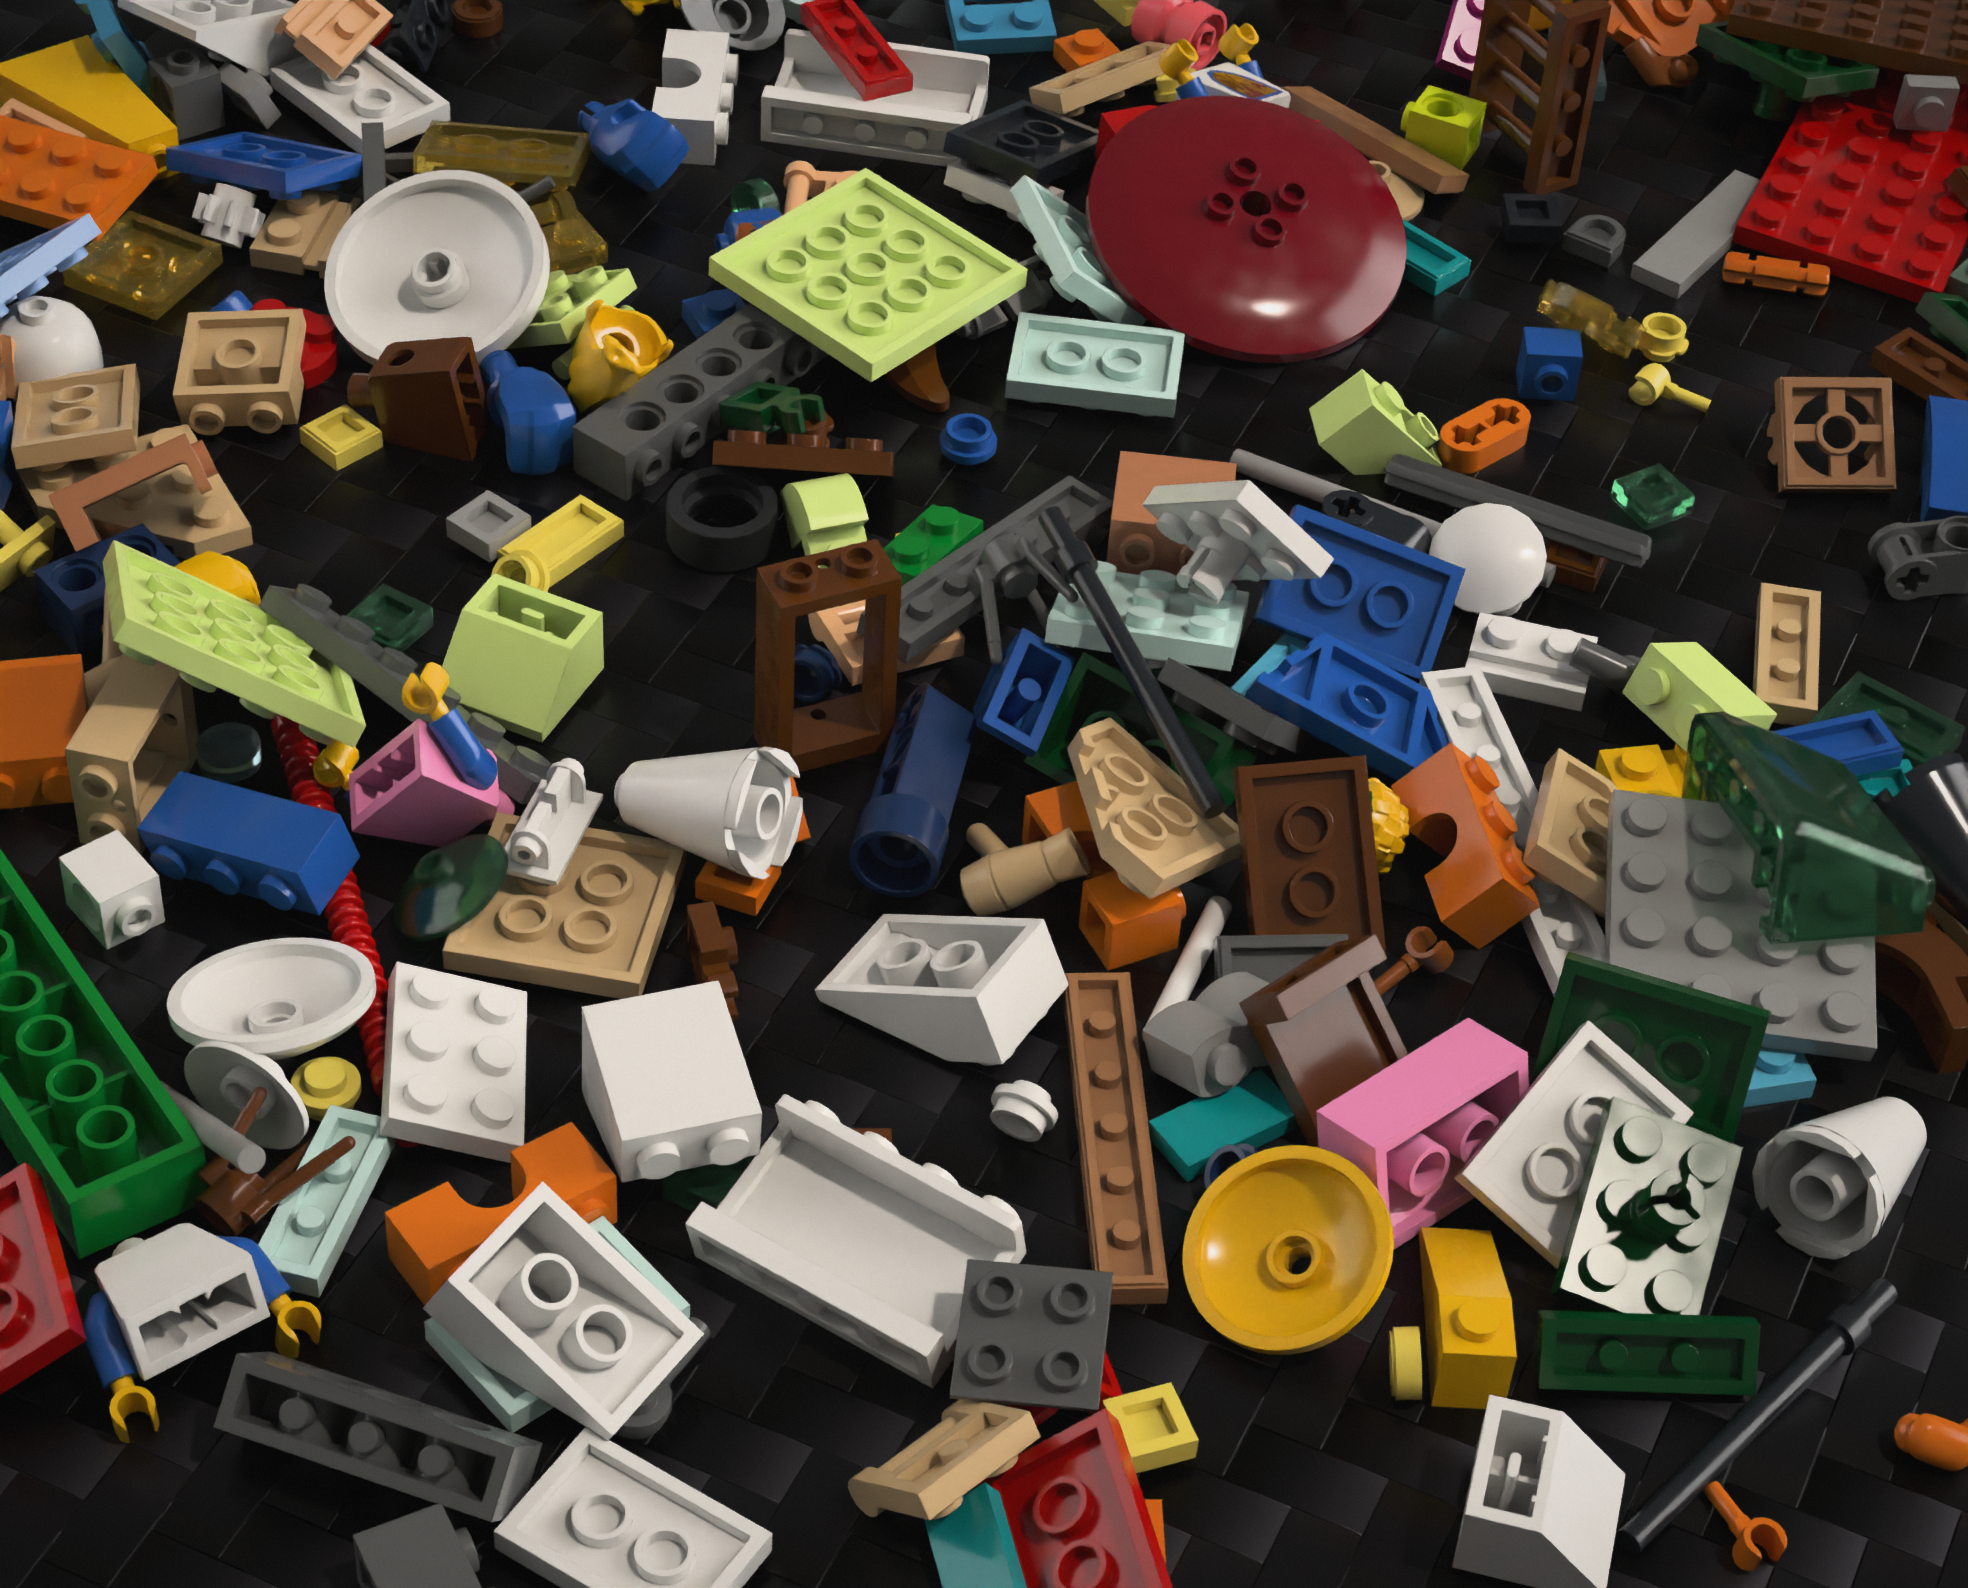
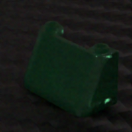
M1727 712L1699 713L1694 716L1689 732L1681 798L1719 803L1753 850L1754 861L1751 883L1755 889L1767 888L1771 901L1769 915L1760 916L1759 929L1770 944L1923 932L1927 905H1931L1935 897L1933 873L1928 866H1923L1917 854L1857 781L1855 774L1849 771L1843 762Z

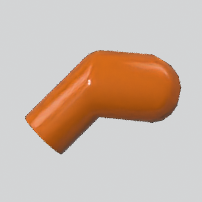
M1909 1413L1902 1416L1896 1423L1894 1440L1897 1447L1905 1453H1910L1916 1460L1946 1471H1959L1968 1466V1418L1958 1424L1933 1414L1924 1413L1919 1415Z

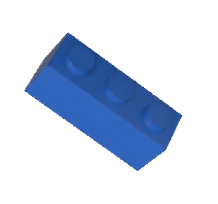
M182 771L178 772L137 828L151 854L150 860L152 864L169 878L175 880L192 879L209 884L227 895L241 893L265 900L268 904L280 910L287 911L294 908L318 916L360 858L343 819L338 813Z

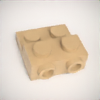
M303 310L189 312L173 390V398L181 424H188L195 432L202 435L218 434L226 426H249L254 431L268 434L278 431L281 425L298 424L304 388L300 363L307 326Z

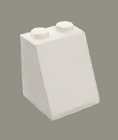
M719 980L582 1007V1092L621 1183L642 1178L661 1179L670 1176L676 1171L710 1164L730 1165L745 1157L760 1154L762 1111Z

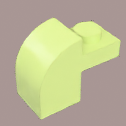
M844 473L789 483L779 492L792 549L803 548L805 556L867 541L864 524L869 520L860 490L849 474ZM825 565L818 566L819 568H828Z

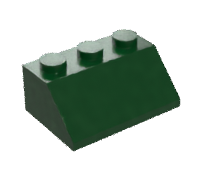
M1083 652L1063 689L1037 753L1032 758L1026 756L1023 761L1062 785L1077 781L1067 750L1068 746L1079 729L1110 717L1180 776L1122 670L1086 652ZM1165 695L1228 808L1235 799L1232 769L1242 766H1253L1261 749L1251 747L1222 730L1223 727L1206 718L1202 719L1171 702V698Z

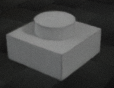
M228 61L218 69L221 74L222 90L238 110L266 129L282 115L269 97L273 93L272 87L255 70L249 69L244 73Z
M1905 74L1892 116L1896 129L1947 132L1960 91L1956 77Z
M489 490L446 518L447 537L488 562H492L497 558V551L532 528L531 515Z

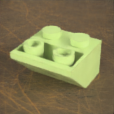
M494 573L461 611L442 668L449 677L448 687L455 690L461 696L459 705L471 714L475 712L485 715L498 722L507 730L543 742L604 668L603 612Z

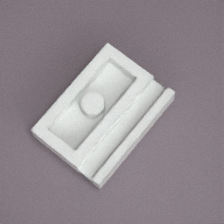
M1480 612L1465 667L1480 666L1493 693L1581 712L1590 675L1569 666V661L1581 638L1597 644L1598 637L1576 633L1568 629H1557L1520 621L1512 617Z

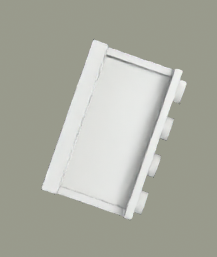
M788 29L784 42V61L775 86L765 85L761 96V141L947 167L948 164L960 160L958 157L943 152L947 131L983 116L988 96L990 59L985 55L887 42L913 74V91L864 101L810 31Z
M783 1094L775 1105L779 1120L778 1125L760 1149V1154L754 1157L717 1209L701 1201L686 1221L685 1225L695 1257L927 1386L934 1388L955 1358L967 1259L1019 1264L1027 1253L1022 1221L1019 1215L1009 1204L995 1196L985 1195L981 1198L960 1187L955 1178L943 1168L932 1163H925L923 1166H920L899 1154L896 1147L881 1135L870 1131L862 1135L841 1124L838 1117L826 1106L813 1100H808L804 1104L787 1094Z

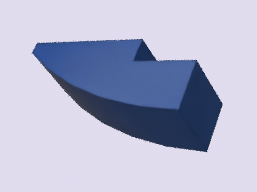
M1929 395L1927 399L1919 495L1922 496L1920 522L1941 520L1952 516L1968 517V401Z

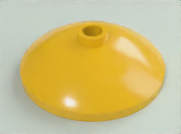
M1304 1145L1279 1146L1252 1154L1228 1168L1208 1187L1198 1201L1188 1222L1183 1243L1182 1263L1187 1289L1192 1301L1205 1320L1232 1343L1254 1352L1270 1355H1289L1311 1351L1323 1347L1349 1332L1366 1316L1376 1303L1386 1284L1393 1259L1394 1234L1388 1208L1375 1185L1363 1171L1344 1157L1325 1149ZM1311 1257V1264L1304 1273L1292 1274L1293 1265L1298 1259Z

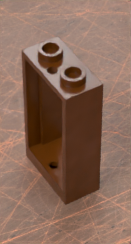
M877 539L757 568L754 738L759 747L777 748L788 752L798 766L799 772L883 751L887 748L895 723L902 578ZM825 565L828 568H819L818 566ZM866 600L862 692L793 709L796 617Z

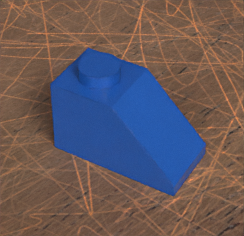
M1022 628L1002 651V663L997 666L992 664L973 710L977 727L1032 758L1038 751L1077 658L1051 643H1045V640Z

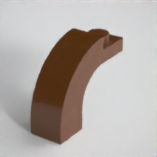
M1874 899L1876 991L1895 1001L1910 1016L1938 1074L1964 1071L1968 1059V956L1950 937L1925 919L1896 905Z

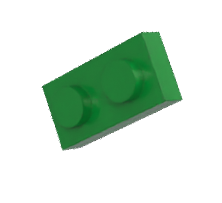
M934 504L929 506L883 548L902 578L901 586L983 533V520L959 513L951 507Z

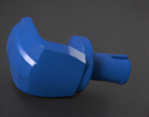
M631 98L607 107L600 102L592 101L584 105L594 113L592 116L582 110L578 114V126L581 131L589 135L590 148L593 154L621 178L645 192H651L660 188L676 171L690 149L685 137L677 128L657 113L645 110Z
M497 350L488 354L480 365L484 369V371H480L481 376L490 385L485 403L487 412L492 420L505 431L506 457L509 469L514 473L531 476L544 475L555 472L556 469L570 463L573 455L572 426L576 424L577 417L576 409L562 386L546 372L532 367H518L511 353L505 350Z

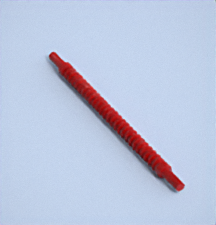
M276 714L271 722V730L277 743V751L281 755L280 760L284 767V776L287 778L288 789L291 791V800L337 813L334 808V799L330 795V787L320 784L314 777L313 765L320 755L319 749L316 747V741L300 731L298 728L299 723ZM352 868L324 908V916L328 920V930L332 933V941L348 945L364 954L371 962L375 972L377 988L375 998L368 1010L355 1025L359 1029V1039L363 1043V1053L367 1057V1067L371 1071L370 1075L374 1092L378 1097L382 1098L388 982L384 978V969L380 965V955L376 951V942L372 938V928L368 924V915L364 911V901L360 897V888L356 884L357 879ZM396 1138L397 1144L403 1148H412L420 1144Z

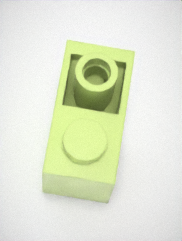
M1363 369L1309 408L1318 444L1353 475L1386 474L1385 467L1387 462H1390L1395 454H1403L1439 467L1442 466L1435 442L1439 440V435L1432 422L1421 412H1418L1416 415L1411 413L1405 407L1402 398L1392 385L1386 381L1379 384Z

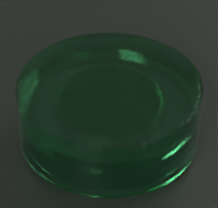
M753 178L738 183L731 192L732 213L773 207L780 211L778 198L774 190L763 179Z

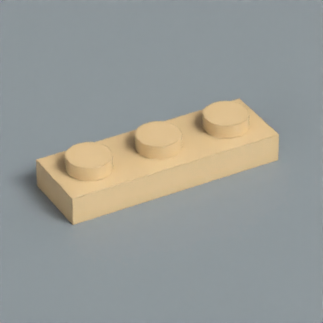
M1147 41L1030 87L1031 103L1069 118L1082 114L1085 111L1084 106L1095 101L1108 102L1120 99L1125 95L1124 90L1135 85L1148 86L1156 84L1155 79L1165 74L1159 66L1160 57L1171 45Z
M1761 583L1756 611L1753 693L1777 713L1773 721L1774 723L1795 726L1814 723L1818 711L1821 592Z

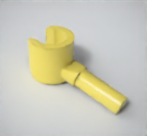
M1658 363L1644 366L1635 375V379L1638 381L1628 391L1630 398L1635 403L1643 406L1652 404L1659 396L1706 413L1711 403L1710 399L1680 388L1677 384L1672 383L1667 369Z

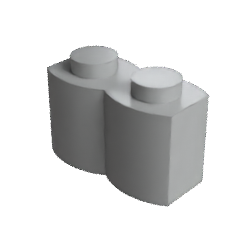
M1248 972L1230 973L1211 983L1195 1001L1178 1002L1160 1011L1142 1030L1151 1071L1199 1097H1213L1236 1086L1248 1075L1253 1067L1269 1066L1239 1002L1270 983Z

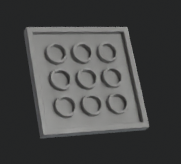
M1614 789L1608 803L1604 962L1771 1011L1761 1045L1763 1048L1870 1062L1877 1050L1872 824Z

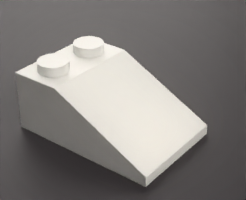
M118 0L117 6L208 51L210 58L221 62H233L246 68V72L249 69H253L264 79H270L271 68L300 57L302 54L293 47L296 42L285 32L279 35L274 31L281 18L295 5L287 0Z
M883 914L817 986L815 992L819 1001L946 1061L971 1062L991 1066L1003 1064L1013 1055L1018 1045L1038 1021L1047 1014L1048 1009L1069 984L1044 919Z
M543 1181L457 1269L423 1307L431 1317L477 1360L607 1440L618 1431L704 1335L695 1324Z

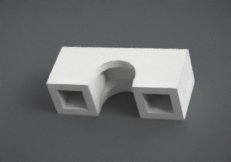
M667 29L662 55V87H656L652 112L657 113L670 122L685 137L690 149L681 163L715 165L718 145H727L729 115H732L734 86L737 85L739 66L738 54H729V33Z

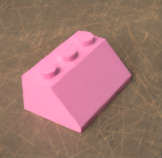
M1467 1018L1316 1111L1319 1148L1336 1153L1352 1162L1364 1172L1381 1194L1392 1221L1394 1250L1418 1235L1420 1227L1432 1226L1475 1198L1454 1178L1529 1088L1528 1052L1472 1019Z

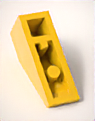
M1420 1227L1419 1247L1431 1406L1486 1409L1489 1394L1507 1398L1517 1359L1512 1299L1491 1231Z

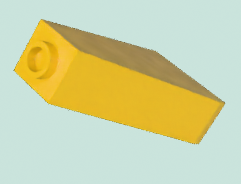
M88 35L0 63V108L13 98L86 134L88 139L154 156L159 174L151 183L181 173L167 170L166 148L179 145L177 127L113 61L107 63L93 40Z

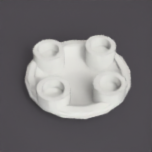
M1492 503L1465 507L1446 519L1432 538L1429 555L1466 569L1454 606L1464 612L1477 614L1483 612L1497 616H1510L1520 609L1522 602L1532 595L1543 579L1547 560L1543 536L1532 520L1511 506Z

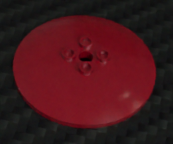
M1200 96L1176 100L1155 107L1128 122L1113 136L1099 156L1088 186L1086 197L1088 235L1096 258L1111 284L1140 315L1156 327L1184 333V343L1215 355L1256 363H1289L1319 358L1336 352L1364 336L1380 321L1389 309L1398 291L1405 270L1407 250L1403 220L1390 189L1378 171L1354 146L1333 130L1310 117L1277 104L1237 96ZM1254 205L1260 208L1264 215L1260 217L1252 216L1246 213L1241 206Z

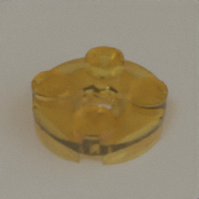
M1548 279L1538 298L1540 304L1537 310L1552 318V323L1562 329L1580 330V335L1584 328H1586L1584 333L1598 340V345L1625 359L1628 358L1632 349L1637 350L1647 331L1645 326L1630 316L1624 322L1616 318L1618 314L1613 311L1614 307L1562 282L1557 284L1552 279Z

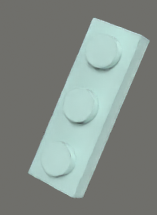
M330 1105L297 1170L346 1136H351L355 1139V1147L336 1160L330 1167L283 1199L269 1222L258 1245L290 1285L292 1291L320 1297L397 1142L396 1138L380 1135L381 1116Z

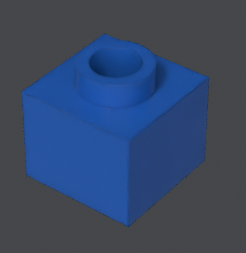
M1524 327L1516 366L1519 398L1557 401L1575 400L1583 361L1580 330Z

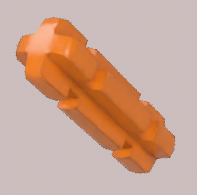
M1731 251L1727 253L1724 259L1722 280L1725 283L1743 286L1745 281H1752L1751 287L1795 293L1796 288L1803 289L1802 295L1823 297L1828 289L1830 269L1825 265L1808 263L1807 268H1802L1798 261L1757 255L1756 260H1750L1749 254Z

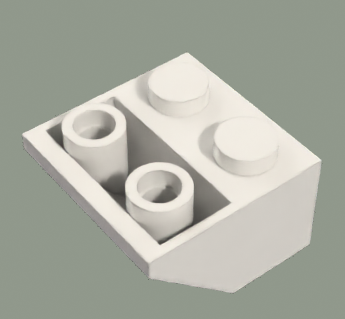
M1489 1394L1452 1567L1535 1588H1606L1625 1473L1564 1412Z

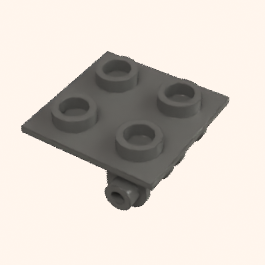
M967 1259L950 1399L981 1401L1002 1406L1013 1404L1099 1412L1114 1273Z

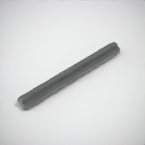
M1395 454L1385 467V483L1389 487L1458 510L1483 503L1511 506L1528 516L1541 532L1543 538L1635 569L1642 568L1650 557L1652 540L1646 534L1403 454Z

